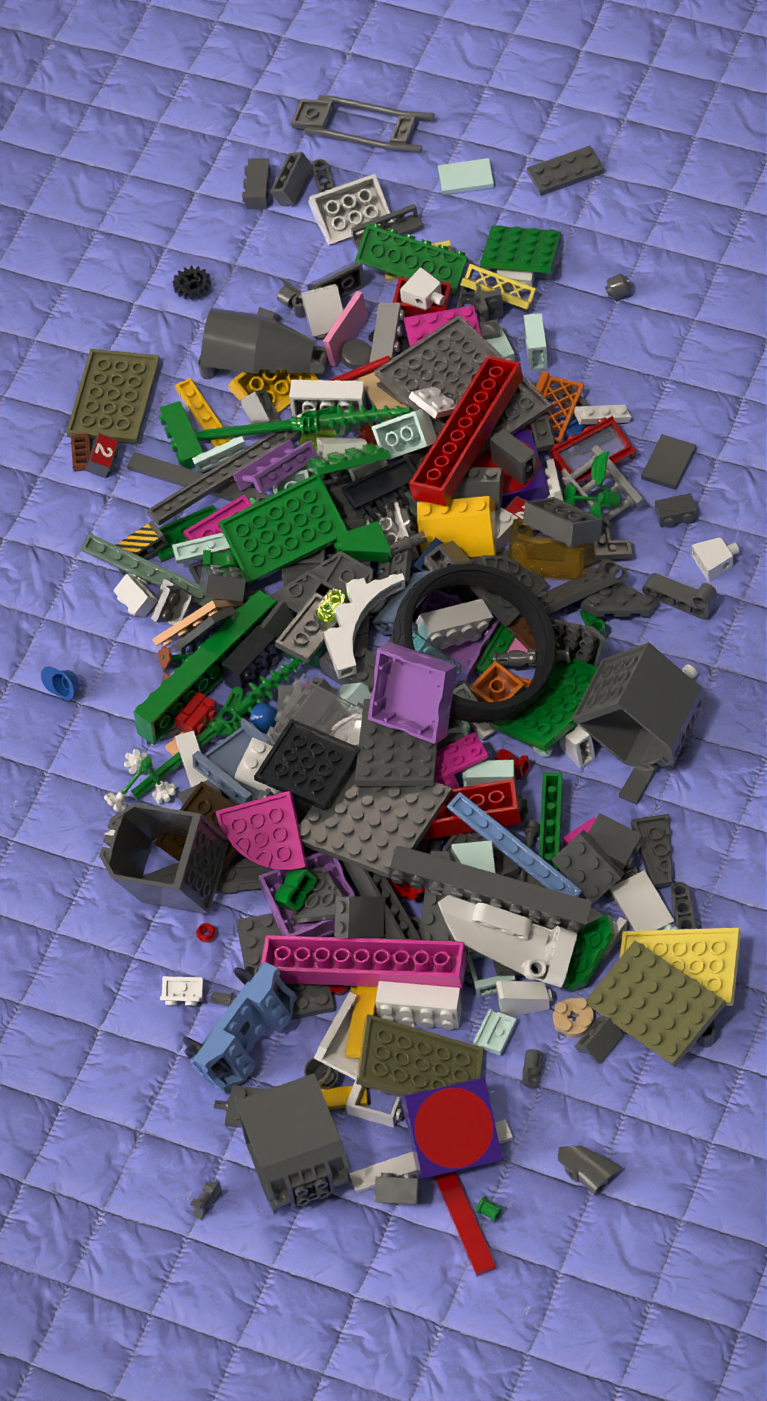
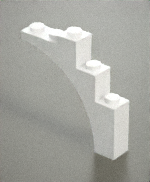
M403 573L393 574L381 580H373L366 584L364 578L353 579L346 583V592L350 603H343L335 607V616L339 628H330L324 632V641L338 679L357 674L353 647L360 624L369 611L380 601L393 593L405 589Z

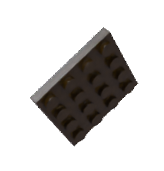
M201 781L180 810L202 814L223 833L215 811L236 805ZM164 833L158 837L154 844L180 862L187 837ZM231 842L229 843L221 874L238 853Z

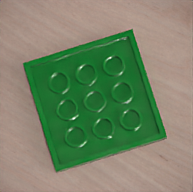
M492 226L480 261V267L551 274L561 240V231L554 229H528L518 226Z
M368 443L362 445V449L352 447L345 449V453H328L325 458L320 456L309 458L310 462H306V469L317 475H322L390 458L389 450Z

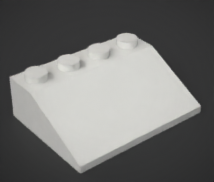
M375 174L310 196L309 205L314 218L328 245L351 238L352 227L390 213ZM364 230L357 232L356 235L362 234Z

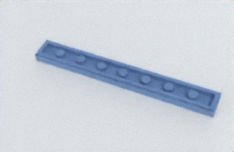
M461 792L447 806V809L484 839L492 841L494 847L545 888L579 897L582 893L581 889Z

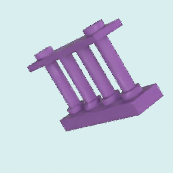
M289 439L233 474V477L240 491L254 484L258 493H263L306 466V462H310L309 458L318 455L311 441H307L294 448L292 441Z

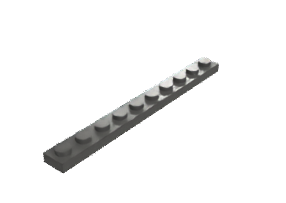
M288 430L268 434L149 508L147 516L158 526L233 480V474L289 439L294 442L299 438L300 433Z

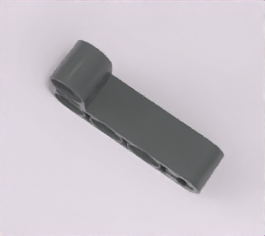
M652 573L642 588L646 596L700 619L708 618L717 600L716 589L708 583H703L696 590L657 573Z

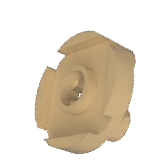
M569 998L555 1005L553 1012L554 1027L559 1033L566 1034V1037L577 1038L583 1036L594 1022L593 1010L583 998ZM573 1014L578 1016L576 1021H572L568 1017Z

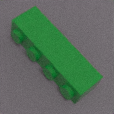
M181 401L160 407L161 415H159V420L162 426H166L164 429L167 439L171 438L172 440L170 445L173 452H177L176 459L178 464L188 469L196 468L192 458L203 453Z

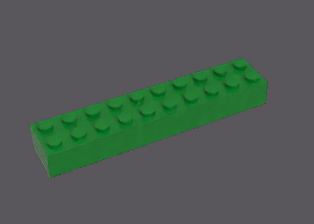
M260 590L251 595L248 601L242 607H239L230 619H227L217 631H214L210 638L198 647L196 652L188 656L185 662L180 667H177L167 680L162 681L160 686L154 692H151L142 704L135 708L134 718L137 734L151 744L156 745L170 731V728L175 724V718L197 692L206 696L224 678L222 663L257 626L262 624L277 604L276 600Z

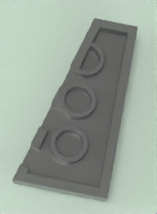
M669 814L631 819L632 830L642 834L639 841L642 845L639 851L650 881L655 888L671 886Z

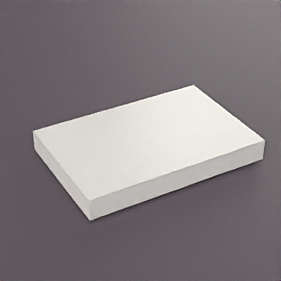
M645 870L609 888L610 893L633 931L661 930L665 925L674 923L671 914Z

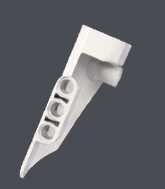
M450 895L437 902L455 941L464 942L466 947L523 974L529 980L536 979L559 988L562 987L575 945L576 932L558 926L548 929L533 924L529 918L485 903L473 904ZM531 965H535L538 968V974H534L531 971Z

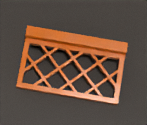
M542 371L535 388L546 399L554 398L555 402L551 403L552 408L559 406L561 411L553 415L549 410L548 419L549 421L553 420L555 424L551 427V431L558 429L560 432L559 437H553L554 443H562L575 407L584 389V383L552 377L549 375V372ZM552 383L560 384L561 388L552 391L551 385ZM572 387L578 388L577 392L571 395L567 391ZM564 391L567 396L558 400L556 395ZM570 400L572 405L564 409L561 404ZM564 415L566 420L558 424L555 418ZM528 424L526 427L520 430L524 431L530 429L533 436L531 424Z

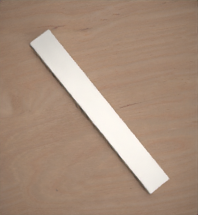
M506 1120L496 1122L499 1143L503 1144L513 1140ZM413 1152L349 1173L355 1193L359 1194L375 1188L376 1176L381 1177V1173H394L396 1178H402V1174H416L417 1170Z

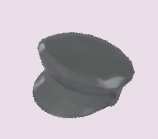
M348 340L342 347L343 357L341 361L351 369L361 367L370 362L372 348L362 340Z

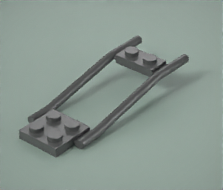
M319 95L318 100L300 99L291 121L292 128L305 129V134L323 135L388 150L422 152V145H411L408 142L415 127L416 119L434 120L435 114L401 111L336 96ZM334 103L397 116L398 120L392 132L390 143L325 129Z

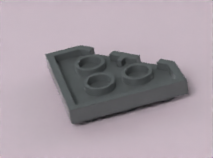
M617 582L591 594L581 603L580 609L596 617H604V614H614L615 617H629L630 614L639 613L640 616H649L658 608L659 602L634 588Z
M324 867L308 869L316 877V883L313 889L306 894L303 905L297 911L293 910L291 920L294 923L335 919L336 896H343V894Z

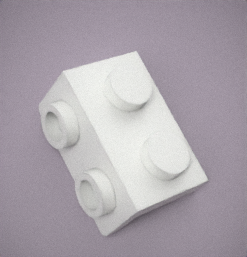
M163 976L160 1000L165 1001V1005H177V1002H185L187 1006H197V1002H203L204 978Z

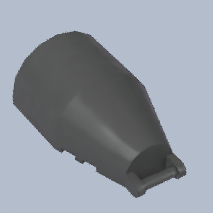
M211 308L203 333L200 366L247 373H259V370H270V373H276V370H287V373L321 374L324 372L328 356L325 348L317 347L316 340L265 315Z

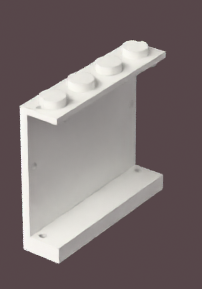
M349 992L319 1045L314 1059L357 1080L359 1058L345 1057L354 1008L353 1003L357 996Z

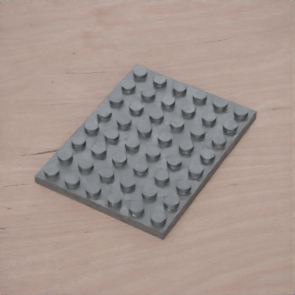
M458 315L376 369L375 376L407 407H410V410L413 412L422 408L409 398L412 391L436 387L443 395L452 399L457 405L487 355L505 358L468 322ZM524 377L475 460L491 450L490 439L495 433L505 429L511 435H514L552 409V404ZM429 414L437 437L451 415L433 418Z

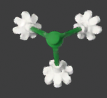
M134 749L133 755L131 753L125 755L128 761L124 762V766L126 768L130 767L129 773L134 774L136 771L138 772L117 795L110 792L104 796V799L110 806L114 805L113 809L116 812L127 808L126 803L123 801L126 792L142 774H150L155 780L156 791L152 793V797L156 799L158 804L162 803L163 799L165 802L170 801L169 795L173 796L176 794V786L173 783L169 784L167 781H160L152 767L151 757H148L145 752L140 754L138 749Z

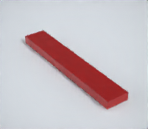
M455 1171L433 1176L475 1275L479 1276L495 1270L496 1265Z

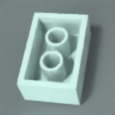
M423 409L372 426L378 446L389 450L390 458L385 459L386 461L432 445L437 438L430 416Z

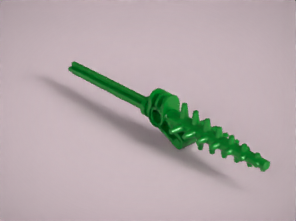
M338 404L337 406L317 411H306L302 413L301 417L292 416L289 420L197 430L196 437L198 441L288 430H293L294 433L300 430L302 435L319 434L320 429L324 427H334L338 435L340 434V425H345L349 432L351 431V423L356 424L357 422L360 429L362 428V421H368L370 425H373L374 419H380L381 422H385L384 418L392 417L394 419L396 416L410 413V407L400 408V406H396V408L389 409L385 405L384 409L377 410L376 405H373L372 410H365L364 405H361L360 411H354L353 406L350 404L349 412H343L341 405Z
M291 658L292 662L287 666L284 664L280 665L282 669L276 673L271 670L270 674L272 677L268 680L260 676L259 679L263 684L259 687L250 682L249 686L253 691L244 698L242 688H233L216 720L211 721L208 724L209 727L196 737L199 749L215 736H230L241 728V717L247 712L251 714L254 709L253 706L256 704L264 703L262 699L265 696L273 700L274 696L271 691L274 688L278 690L279 684L283 680L289 682L288 676L292 672L296 674L298 672L297 668L301 664H306V662L298 658ZM228 716L233 718L231 721L224 720ZM176 753L154 771L160 781L183 763L180 753ZM149 775L133 788L131 793L135 798L139 799L152 789L156 782Z

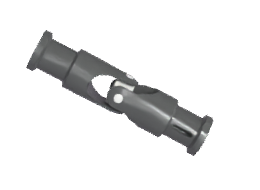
M570 646L556 649V662L567 661V663H571ZM536 649L527 650L528 653L520 650H510L509 653L493 652V663L496 661L501 666H510L511 668L520 667L526 663H529L528 665L536 666Z

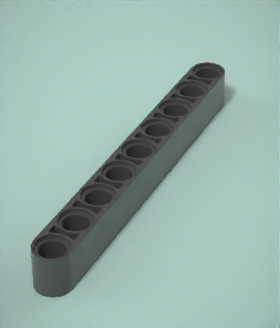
M676 882L671 887V903L675 925L679 930L683 928L696 929L689 887L683 882ZM714 1020L703 1032V1034L708 1033L710 1035H701L697 1040L698 1044L704 1048L711 1047L715 1043Z

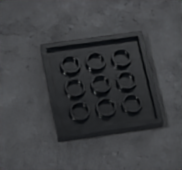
M290 719L255 773L254 780L280 792L290 791L294 798L325 810L357 759L360 748L294 719Z

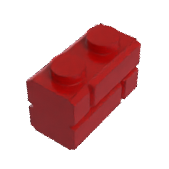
M197 692L175 718L176 728L183 733L194 731L195 736L198 733L201 734L206 728V723L209 720L212 721L217 715L216 702Z

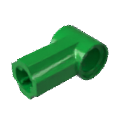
M580 610L579 613L584 625L593 626L606 638L604 621L600 617Z

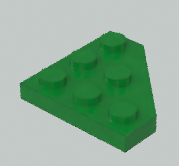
M607 914L586 924L582 934H577L564 980L565 988L569 992L588 984L612 941L615 932L613 919L610 915Z

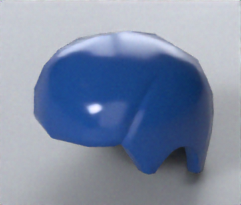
M259 703L251 712L250 722L262 733L271 732L278 724L277 709L269 704Z

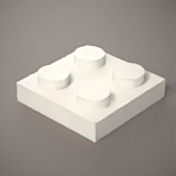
M436 387L412 391L409 396L413 402L433 418L451 415L457 406L452 399L447 398Z

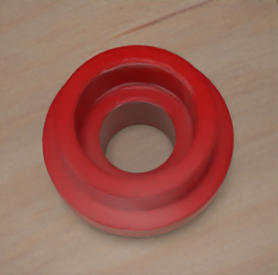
M209 923L201 924L196 931L197 938L201 942L212 941L216 937L215 927Z

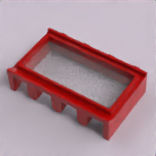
M613 416L609 418H602L593 427H586L578 435H571L567 441L555 444L551 448L549 458L554 459L556 468L562 475L564 468L571 474L588 462L592 456L591 449L596 445L603 452L609 451L608 458L616 466H620L624 458L628 456L632 460L637 450L629 442L613 419ZM592 468L575 479L577 484L582 481L589 483L592 480Z

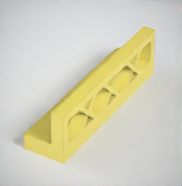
M473 264L469 265L466 276L460 284L476 290V284L480 283L483 293L497 290L496 287L500 286L503 301L524 309L530 308L537 289ZM472 269L479 271L482 278L477 281L470 279ZM490 276L495 277L498 285L494 287L489 286L486 278ZM512 283L515 291L505 292L502 284ZM524 288L531 290L528 300L521 298L519 290Z

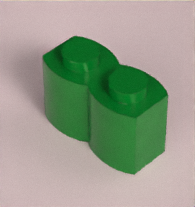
M305 869L289 871L284 884L276 891L274 901L282 908L297 911L303 905L306 894L313 889L316 877Z

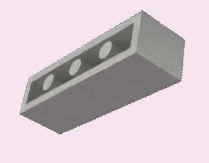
M379 302L370 362L387 355L393 359L396 357L397 352L400 351V342L398 341L403 332L401 322L405 318V311L402 310L400 303Z

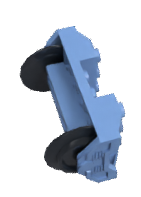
M266 962L262 963L257 969L247 966L245 969L236 967L233 970L236 977L245 986L202 1044L189 1037L182 1039L186 1046L184 1052L190 1059L191 1067L199 1072L202 1078L226 1095L232 1088V1085L238 1086L245 1082L248 1076L253 1073L256 1064L248 1053L253 1050L256 1042L264 1035L267 1027L281 1033L292 1018L294 1002L298 997L283 983L279 977V970ZM221 1072L223 1073V1075L219 1079L217 1076Z

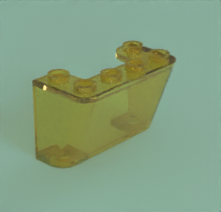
M522 519L513 520L508 558L520 562L519 565L528 571L530 569L533 570L540 577L578 579L582 576L586 544L568 547L566 543L556 541L554 538L532 536V529L524 524ZM519 525H525L528 528V530L526 532H520L517 529V527Z

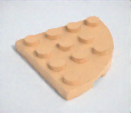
M212 600L152 640L156 646L163 645L166 647L174 641L185 637L210 616L231 606L236 611L244 603L234 600Z

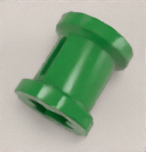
M484 1196L477 1205L476 1213L484 1214L495 1223L501 1217L504 1207L489 1201L488 1197Z

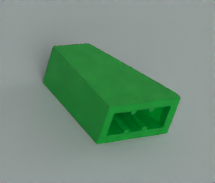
M379 521L336 535L334 547L337 553L342 551L355 560L392 561V551Z

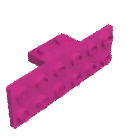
M475 732L437 750L434 782L451 787L452 789L460 788L454 774L489 757Z

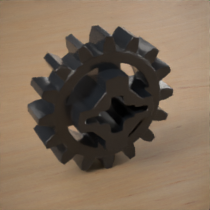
M190 266V269L184 267L183 272L178 270V275H174V280L172 281L174 292L178 293V297L184 296L185 300L188 297L191 300L194 297L200 299L201 294L206 295V291H210L211 279L209 273H206L205 269L200 270V266L196 267V269H193V266Z

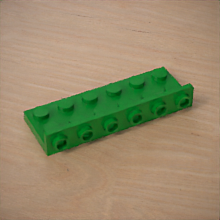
M375 223L366 225L355 262H361L362 265L403 278H411L419 268H422L438 281L451 283L452 294L456 295L466 262L468 261V257L465 256L466 253L455 250L454 253L448 251L449 248L439 244L436 247L431 245L432 242L424 239L420 242L415 240V236L409 234L402 236L398 234L399 231L389 228L386 231L381 229V225Z

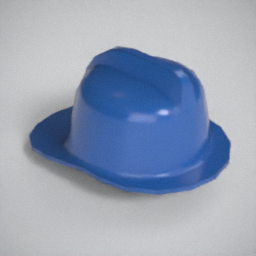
M48 666L41 671V680L45 688L66 701L72 700L74 693L82 686V681L71 670L60 671Z

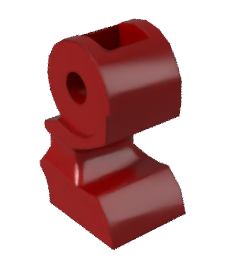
M500 749L493 758V760H514V773L517 780H523L531 768L528 755H522L517 761V758L511 751Z

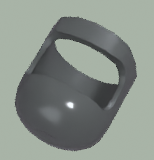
M314 1057L305 1065V1076L314 1073L321 1090L331 1089L338 1083L339 1071L314 1059Z

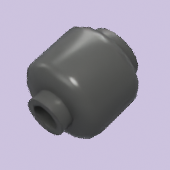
M623 274L609 278L607 280L608 286L605 287L608 296H613L616 300L629 295L630 289H632L628 276Z

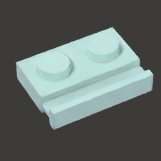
M489 1009L473 1041V1045L501 1056L517 1023L516 1018L500 1012L496 1013Z

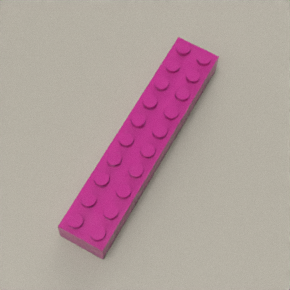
M266 935L261 964L266 962L276 967L280 972L279 977L283 983L378 986L379 981L463 989L468 954L464 942Z

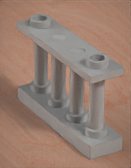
M598 445L591 449V459L571 474L565 468L562 470L563 478L561 479L566 486L569 484L575 485L578 496L588 497L586 493L596 487V480H591L581 488L575 479L592 468V463L596 456L603 453ZM608 458L605 479L611 478L614 482L611 492H623L626 496L625 500L618 507H614L605 515L602 513V526H609V530H611L609 520L628 506L634 505L638 510L643 506V498ZM582 500L589 510L594 503L601 505L598 501Z

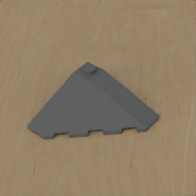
M550 619L555 633L556 644L561 649L570 646L571 657L598 667L602 659L612 656L607 639L593 626Z

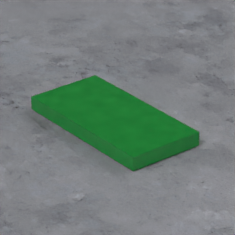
M214 505L159 527L168 543L166 547L156 553L161 563L175 557L172 545L188 541L183 531L215 513Z

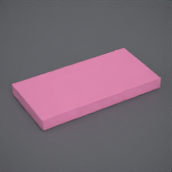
M357 291L323 340L331 366H337L343 357V345L348 340L355 339L369 318L362 292Z

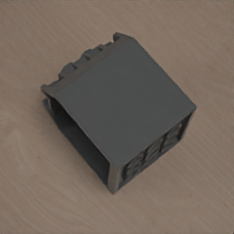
M648 642L601 660L571 720L622 763L650 772L657 768L653 763H657L662 767L674 764V753L685 745V739L688 733L691 732L696 718V708L703 704L701 686Z
M138 803L131 804L110 819L108 829L115 830L113 836H104L103 842L110 848L102 847L99 857L113 880L142 903L204 914L210 913L230 843L228 838L200 813ZM164 833L187 837L173 884L141 879L150 853L151 843Z
M314 1073L235 1101L244 1141L268 1204L274 1214L278 1213L277 1208L288 1204L291 1207L303 1206L314 1199L326 1198L329 1194L335 1192V1187L347 1183L349 1187L353 1186L349 1174L350 1167L340 1136Z

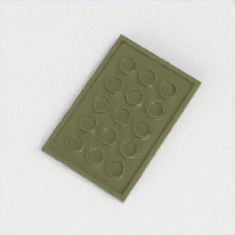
M90 349L66 431L67 437H71L72 434L88 433L90 439L95 440L97 434L101 433L119 440L118 442L137 444L160 363V356Z
M637 941L630 945L586 999L587 1005L602 1017H610L619 1029L674 1067L677 1066L726 1005L723 999Z
M367 1014L364 1023L356 1084L400 1097L406 1094L477 1079L481 1076L484 1048Z

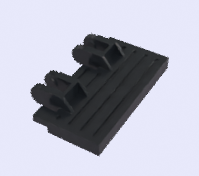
M406 456L341 487L342 492L359 518L367 514L371 521L375 522L377 517L372 508L376 507L383 518L387 516L386 509L380 500L386 506L400 498L405 506L410 505L405 493L409 492L412 496L409 483L417 470Z

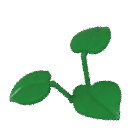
M609 451L596 456L591 469L592 480H596L595 485L605 491L600 492L598 497L575 496L576 486L569 484L563 490L564 502L575 506V499L598 501L601 505L594 503L588 513L602 518L601 508L618 507L620 494L611 492V488L602 485L606 475Z

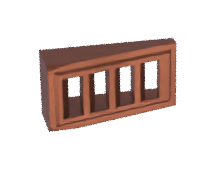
M88 433L72 434L73 472L84 471L91 452L90 436Z

